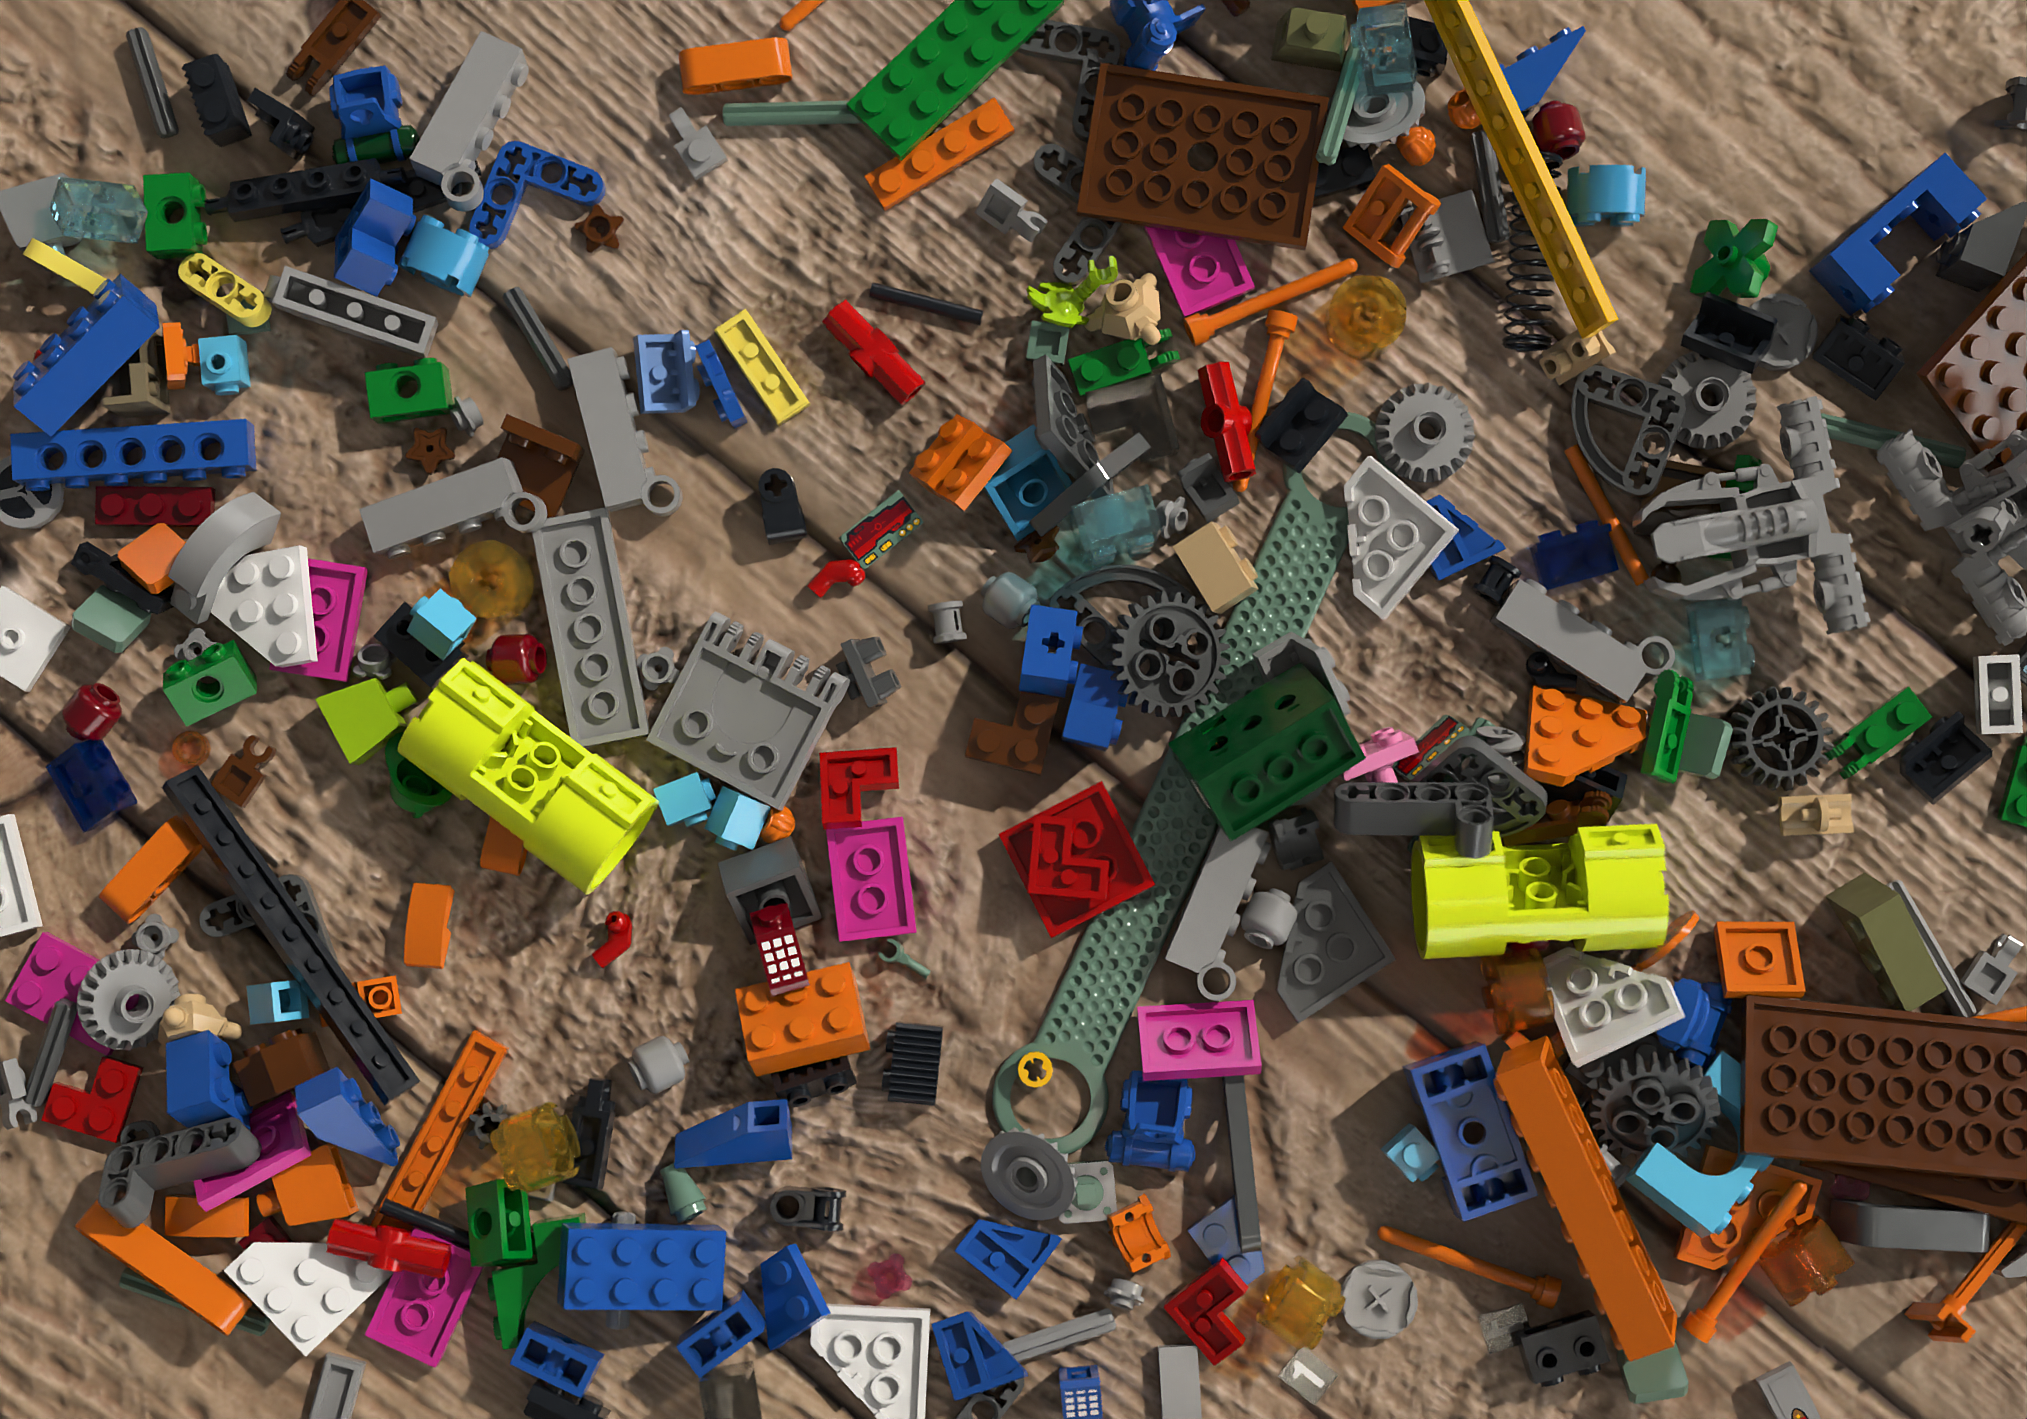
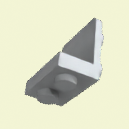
M1289 632L1252 654L1265 683L1301 662L1335 698L1344 717L1351 713L1347 701L1350 700L1349 693L1344 684L1336 679L1332 670L1335 667L1334 659L1325 647H1319L1309 638L1304 639L1293 632Z

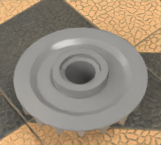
M1376 71L1361 75L1342 142L1346 141L1349 147L1359 144L1364 150L1370 144H1375L1380 149L1383 142L1390 141L1395 144L1397 136H1408L1410 128L1418 127L1419 118L1425 115L1426 99L1421 85L1411 76L1395 71ZM1333 96L1328 103L1326 120L1333 100Z
M1693 351L1680 356L1672 362L1659 380L1658 385L1677 391L1685 399L1686 414L1676 440L1689 447L1715 449L1728 445L1740 437L1754 419L1753 415L1757 406L1755 398L1757 388L1753 386L1750 373L1735 369L1730 365ZM1702 389L1711 390L1715 394V406H1708L1701 399ZM1668 400L1666 405L1659 404L1658 407L1662 409L1660 421L1666 430L1672 432L1673 428H1666V421L1671 412L1678 413L1679 410L1675 409V401Z
M1429 382L1412 384L1395 392L1380 409L1375 424L1377 449L1388 467L1401 477L1422 483L1440 481L1459 470L1472 452L1473 441L1476 436L1473 429L1474 420L1468 412V406L1461 402L1458 394L1451 393L1444 386L1432 385ZM1426 422L1434 428V439H1426L1420 434V423Z
M137 949L114 952L95 963L81 982L77 996L79 1020L91 1038L111 1049L131 1051L133 1048L147 1047L148 1043L158 1039L159 1024L163 1018L164 1011L173 1006L174 1000L181 996L178 989L179 981L175 977L172 968L155 954ZM134 994H139L138 1004L133 1009L126 1010L125 1004L128 998Z
M1014 1127L1008 1132L1001 1131L984 1148L981 1156V1172L984 1182L993 1197L1012 1213L1032 1220L1052 1219L1064 1213L1076 1196L1075 1188L1078 1180L1073 1176L1075 1167L1068 1164V1154L1060 1153L1057 1150V1142L1050 1144L1045 1140L1044 1133L1036 1136L1033 1135L1030 1128L1020 1132Z

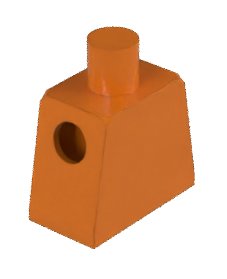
M332 1143L311 1151V1156L272 1176L275 1189L257 1195V1204L262 1216L267 1217L282 1211L288 1226L342 1218L359 1211L339 1148Z

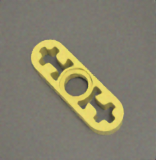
M34 238L30 240L22 254L93 295L96 289L107 280Z
M191 254L180 263L178 268L179 277L191 291L244 326L258 327L270 317L272 311L271 304L259 289L205 254ZM205 271L209 278L207 279V281H205L201 276L195 274V272ZM233 283V289L228 295L216 297L217 291L222 285ZM244 299L247 303L256 307L253 310L245 309L241 302Z

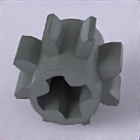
M487 1102L483 1104L484 1114L482 1116L475 1113L469 1116L476 1123L475 1129L471 1130L468 1136L477 1135L481 1140L479 1149H484L489 1143L493 1142L495 1149L499 1151L503 1149L502 1138H516L517 1135L510 1131L511 1124L518 1120V1117H508L505 1113L507 1109V1104L505 1103L493 1111L491 1104ZM490 1118L492 1122L499 1121L501 1124V1128L496 1131V1135L494 1131L487 1132L485 1129V1125L490 1122Z

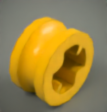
M1037 1051L1029 1052L1019 1061L1018 1075L1027 1086L1041 1087L1051 1079L1053 1072L1052 1063L1044 1053ZM1034 1058L1043 1061L1042 1068L1046 1071V1074L1041 1079L1037 1075V1080L1029 1079V1071L1024 1068L1027 1061L1030 1060L1031 1063H1034Z

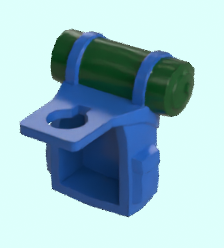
M387 66L357 69L334 75L333 84L329 87L330 105L335 119L340 121L341 138L335 139L332 145L333 161L336 164L376 158L378 163L382 164L397 160L399 162L406 161L407 158H410L420 137L416 129L411 125H402L398 108L402 106L401 89L396 76L391 74Z

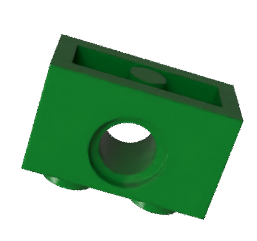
M189 172L143 175L146 251L156 259L186 258L194 253L203 254V245H206L208 241L207 227L205 222L201 220V207H205L204 204H206V192L203 184H200V181ZM183 208V218L178 223L171 224L170 216L173 211Z
M421 358L413 361L414 366L399 367L397 363H384L376 365V371L364 372L370 418L378 424L449 415L450 410L453 409L449 368L442 362H437L436 358ZM408 381H416L418 385L416 393L410 398H402V386Z
M232 640L225 644H213L205 649L202 655L190 661L180 660L172 664L163 673V691L187 727L256 694L257 677L235 641ZM210 676L217 679V681L206 684L199 681V679Z
M495 1179L465 1188L471 1267H502L533 1259L527 1180Z

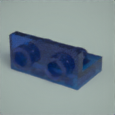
M1597 519L1576 525V533L1562 536L1561 530L1538 536L1540 543L1530 547L1540 584L1548 591L1618 571L1619 567L1609 537V532L1612 531L1610 523L1599 526Z
M87 740L76 743L45 766L83 833L94 830L118 811L131 808L138 802L129 783L125 780L103 740Z

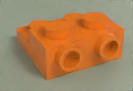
M956 414L952 420L944 423L939 428L938 437L931 446L917 455L914 467L910 470L909 474L930 493L965 511L1013 450L1003 441L985 433L976 423Z

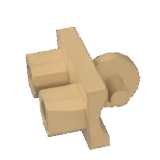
M1577 329L1553 344L1549 349L1542 351L1543 358L1540 359V365L1548 379L1552 380L1555 378L1560 386L1616 351L1606 340L1602 331L1593 337L1582 339Z
M1852 794L1778 797L1781 836L1854 833L1851 817Z

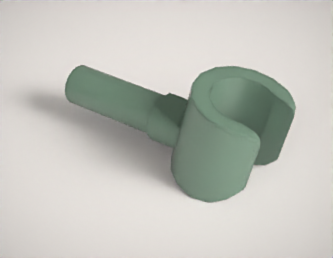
M886 939L896 946L897 952L894 957L888 958L885 954L878 951L879 957L889 963L898 962L926 979L931 971L904 953L903 945L900 942Z

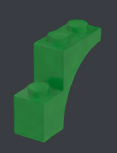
M585 1213L538 1220L532 1224L533 1231H531L533 1255L537 1254V1260L496 1267L491 1271L492 1277H489L487 1280L488 1295L490 1301H496L498 1316L493 1318V1330L496 1340L502 1341L503 1350L518 1347L524 1334L526 1311L535 1289L552 1269L559 1266L562 1223H586Z

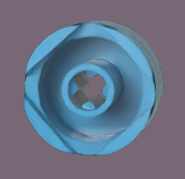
M1589 165V173L1580 174L1579 166L1568 169L1567 211L1572 218L1574 226H1595V223L1601 222V219H1610V226L1630 227L1633 226V223L1640 222V217L1645 216L1646 168L1641 167L1634 172V166Z
M422 215L420 222H417L399 266L413 275L416 270L421 271L420 275L425 278L424 281L460 296L465 294L467 297H471L489 257L488 251L490 248L478 242L479 238L465 230L457 228L454 234L443 228L444 223L439 220Z

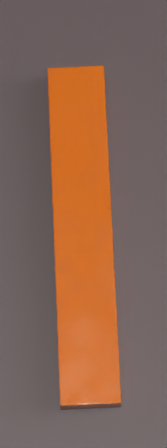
M476 1030L472 1031L385 1198L423 1213L471 1122L469 1116L476 1113L509 1047ZM382 1202L370 1226H392L408 1230L412 1234L414 1226L379 1213Z

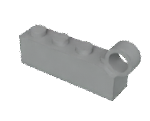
M483 31L479 33L409 158L416 175L441 186L447 203L453 209L461 212L475 209L483 200L484 189L478 174L475 172V161L481 150L485 151L489 147L499 118L503 119L507 115L511 105V96L516 87H521L524 84L529 71L522 48ZM466 181L474 184L473 190L465 196L451 194L454 186L460 182Z
M287 266L284 267L281 277L270 275L263 294L276 308L295 316L419 358L428 357L439 325L434 316Z
M613 347L568 358L605 507L610 512L644 504L653 514L658 516H669L675 513L682 504V490L671 477L656 475L653 466L646 467L643 453L649 452V447L644 430L637 431L634 416H638L640 413L634 393H627L624 382L625 379L630 378L625 357H618ZM668 484L674 490L673 501L666 507H655L650 500L652 490L657 485Z
M503 457L359 509L373 553L388 555L389 559L410 554V547L423 543L424 546H432L447 540L445 534L459 530L460 534L478 530L482 527V521L495 517L496 521L505 520L511 528L526 533L539 530L547 519V508L543 500L536 495L523 492L514 462ZM530 500L535 507L534 518L528 524L521 525L515 516L516 508L522 501Z
M1519 579L1514 582L1504 597V602L1497 608L1489 621L1536 652H1544L1550 661L1567 672L1577 675L1578 679L1618 704L1628 702L1644 675H1659L1664 669H1670L1675 660L1674 648L1665 638L1651 636L1639 641L1636 645L1625 641L1623 645L1611 637L1613 631L1607 626L1595 620L1590 624L1578 616L1580 613L1578 608L1565 600L1560 599L1557 603L1545 595L1547 589L1532 579H1527L1526 582ZM1647 644H1655L1663 651L1664 661L1658 669L1648 667L1642 659V651Z
M1218 826L1163 957L1168 961L1196 972V986L1199 992L1210 1000H1224L1233 993L1236 987L1234 971L1230 966L1223 963L1226 951L1220 948L1226 934L1233 937L1241 919V915L1236 913L1241 899L1248 901L1256 883V879L1252 878L1251 874L1256 863L1264 864L1271 847V843L1266 842L1269 833L1256 827L1231 842ZM1215 967L1222 968L1229 978L1227 988L1219 994L1209 993L1203 985L1205 973Z

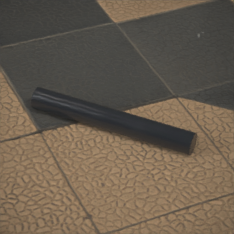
M874 282L869 293L871 298L976 325H981L984 310Z
M385 1198L379 1213L470 1249L469 1231Z

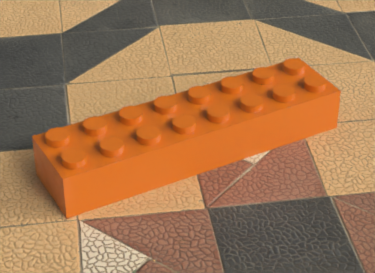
M1546 1035L1503 1052L1496 1073V1079H1494L1496 1092L1502 1102L1508 1101L1513 1112L1510 1115L1514 1131L1519 1138L1524 1136L1530 1150H1527L1529 1163L1535 1173L1541 1172L1546 1185L1543 1188L1546 1199L1552 1209L1558 1208L1563 1219L1560 1222L1563 1236L1568 1244L1574 1243L1579 1253L1577 1264L1585 1280L1591 1279L1596 1290L1593 1293L1595 1304L1601 1315L1607 1314L1613 1326L1610 1328V1334L1618 1351L1624 1350L1629 1362L1674 1347L1677 1325L1675 1309L1548 1036Z

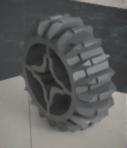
M1769 687L1766 690V697L1763 693L1757 691L1752 693L1753 703L1748 700L1740 702L1739 705L1745 715L1738 712L1732 713L1731 719L1738 723L1739 727H1732L1731 736H1736V742H1730L1727 749H1738L1740 755L1733 757L1731 762L1733 765L1743 762L1746 764L1740 772L1742 777H1748L1755 772L1753 785L1761 786L1767 779L1768 790H1777L1780 783L1784 791L1792 790L1794 781L1799 786H1805L1808 784L1807 775L1813 778L1820 775V771L1814 763L1820 765L1828 764L1829 759L1821 754V751L1833 749L1834 745L1830 742H1825L1824 736L1833 734L1834 730L1831 727L1822 728L1821 722L1826 721L1829 715L1827 713L1818 715L1814 713L1819 706L1817 700H1813L1805 705L1806 692L1800 691L1793 698L1791 687H1783L1780 695L1776 687ZM1782 708L1794 713L1802 721L1805 729L1792 727L1788 721L1787 714H1783ZM1768 709L1769 717L1765 718L1766 728L1764 732L1759 736L1752 737V730L1756 720ZM1782 733L1785 736H1796L1779 744H1775L1774 741L1764 742V739L1773 738L1774 735ZM1807 740L1804 756L1799 763L1792 767L1791 760H1794L1796 745ZM1763 748L1771 754L1773 763H1777L1778 770L1763 763L1754 749Z

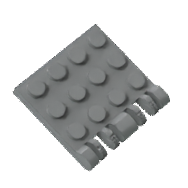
M714 612L706 623L646 741L782 811L833 711L842 701L849 687L850 679L837 672H834L829 678L831 670L822 665L816 670L806 691L796 686L802 681L809 667V658L800 655L793 663L786 679L782 680V677L787 673L793 662L795 651L769 639L753 665L751 662L759 653L764 641V635L758 632L752 633L740 656L737 657L730 652L737 646L744 626L736 621L730 625V618L719 612Z

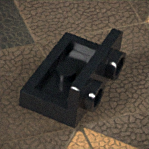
M1707 292L1702 298L1698 315L1683 334L1680 346L1730 365L1735 369L1753 374L1771 347L1778 320L1762 312Z
M1959 711L1950 718L1944 716L1939 719L1930 729L1931 734L1920 743L1917 740L1910 743L1900 755V774L1932 805L1992 757L1993 750L1964 724L1965 716Z
M540 1378L532 1385L526 1398L529 1401L524 1409V1414L532 1419H607L611 1410L603 1407L604 1403L593 1396L584 1394L582 1398H579Z

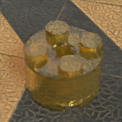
M1367 275L1354 276L1345 281L1336 290L1327 307L1324 318L1327 335L1340 352L1356 360L1380 356L1393 346L1404 329L1406 301L1400 289L1387 278ZM1370 312L1373 315L1370 322H1362L1358 318L1361 313L1364 315Z
M487 540L468 546L457 556L449 571L450 587L454 598L459 600L467 611L480 619L494 622L508 621L520 615L531 602L535 583L533 569L523 555L504 543ZM491 574L497 577L496 583L498 586L496 589L486 586L489 583L487 578Z
M546 1102L506 1117L500 1122L498 1129L491 1132L492 1146L499 1153L504 1167V1181L512 1191L520 1189L526 1193H531L572 1178L578 1173L579 1167L574 1168V1158L580 1156L578 1137L566 1114L559 1116L553 1110L559 1107L555 1103Z
M1298 1255L1293 1258L1298 1264L1293 1268L1285 1265L1269 1285L1261 1300L1267 1305L1264 1315L1257 1311L1256 1321L1296 1349L1306 1347L1309 1350H1313L1323 1337V1326L1330 1316L1335 1317L1339 1314L1345 1304L1346 1297L1340 1294V1282Z

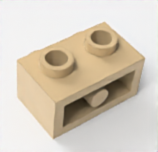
M1211 521L1172 547L1212 612L1221 614L1259 590L1254 582L1258 575L1247 558L1241 560L1234 550L1238 542L1226 525L1221 528L1219 524Z

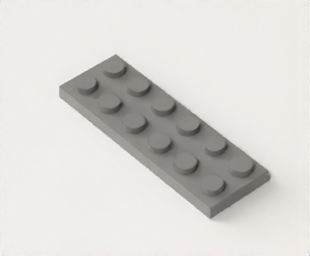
M604 507L547 518L544 525L539 530L532 532L570 738L586 748L647 736L650 733L609 511Z

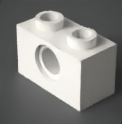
M2019 654L1973 657L1976 734L2023 733Z

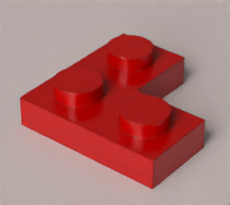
M897 747L819 753L823 830L862 827L861 791L899 789Z
M1034 815L1028 894L1107 900L1110 861L1071 857L1074 818Z
M103 1056L91 1092L60 1082L53 1083L41 1121L113 1143L120 1142L144 1067L109 1056Z
M1223 1257L1169 1298L1163 1306L1214 1366L1240 1348L1246 1340L1244 1335L1224 1314L1223 1310L1243 1296L1249 1287Z

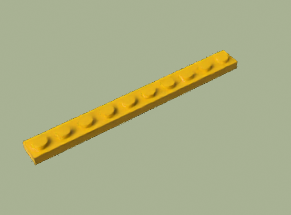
M1424 0L1581 338L1593 337L1619 319L1469 0Z

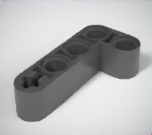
M1344 783L1339 785L1334 792V827L1339 832L1348 835H1452L1455 839V848L1459 854L1468 858H1482L1487 856L1492 849L1493 807L1491 792L1489 788L1479 783Z
M235 1117L121 1145L114 1149L105 1161L98 1202L122 1227L134 1228L139 1226L149 1216L154 1191L246 1168L258 1159L262 1145L248 1128Z
M1831 1198L1828 1238L1854 1245L1877 1248L1988 1252L1991 1216L1961 1208L1875 1204L1854 1199Z

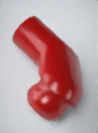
M852 559L830 561L811 580L807 587L819 598H822L835 582H847L852 587L860 585L865 579V571L860 568V564Z
M613 911L607 915L605 919V924L608 925L607 942L592 953L593 958L601 968H605L631 946L632 922L627 914L620 911Z

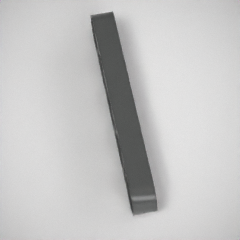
M1244 1075L1222 1076L1241 1253L1259 1252L1262 1250Z

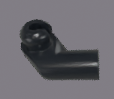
M1537 651L1529 656L1526 661V670L1538 687L1576 694L1577 675L1558 673L1544 652Z

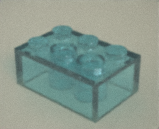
M1148 484L1071 506L1070 525L1082 565L1091 563L1092 568L1114 563L1116 555L1128 552L1129 558L1151 552V548L1156 544L1162 530Z

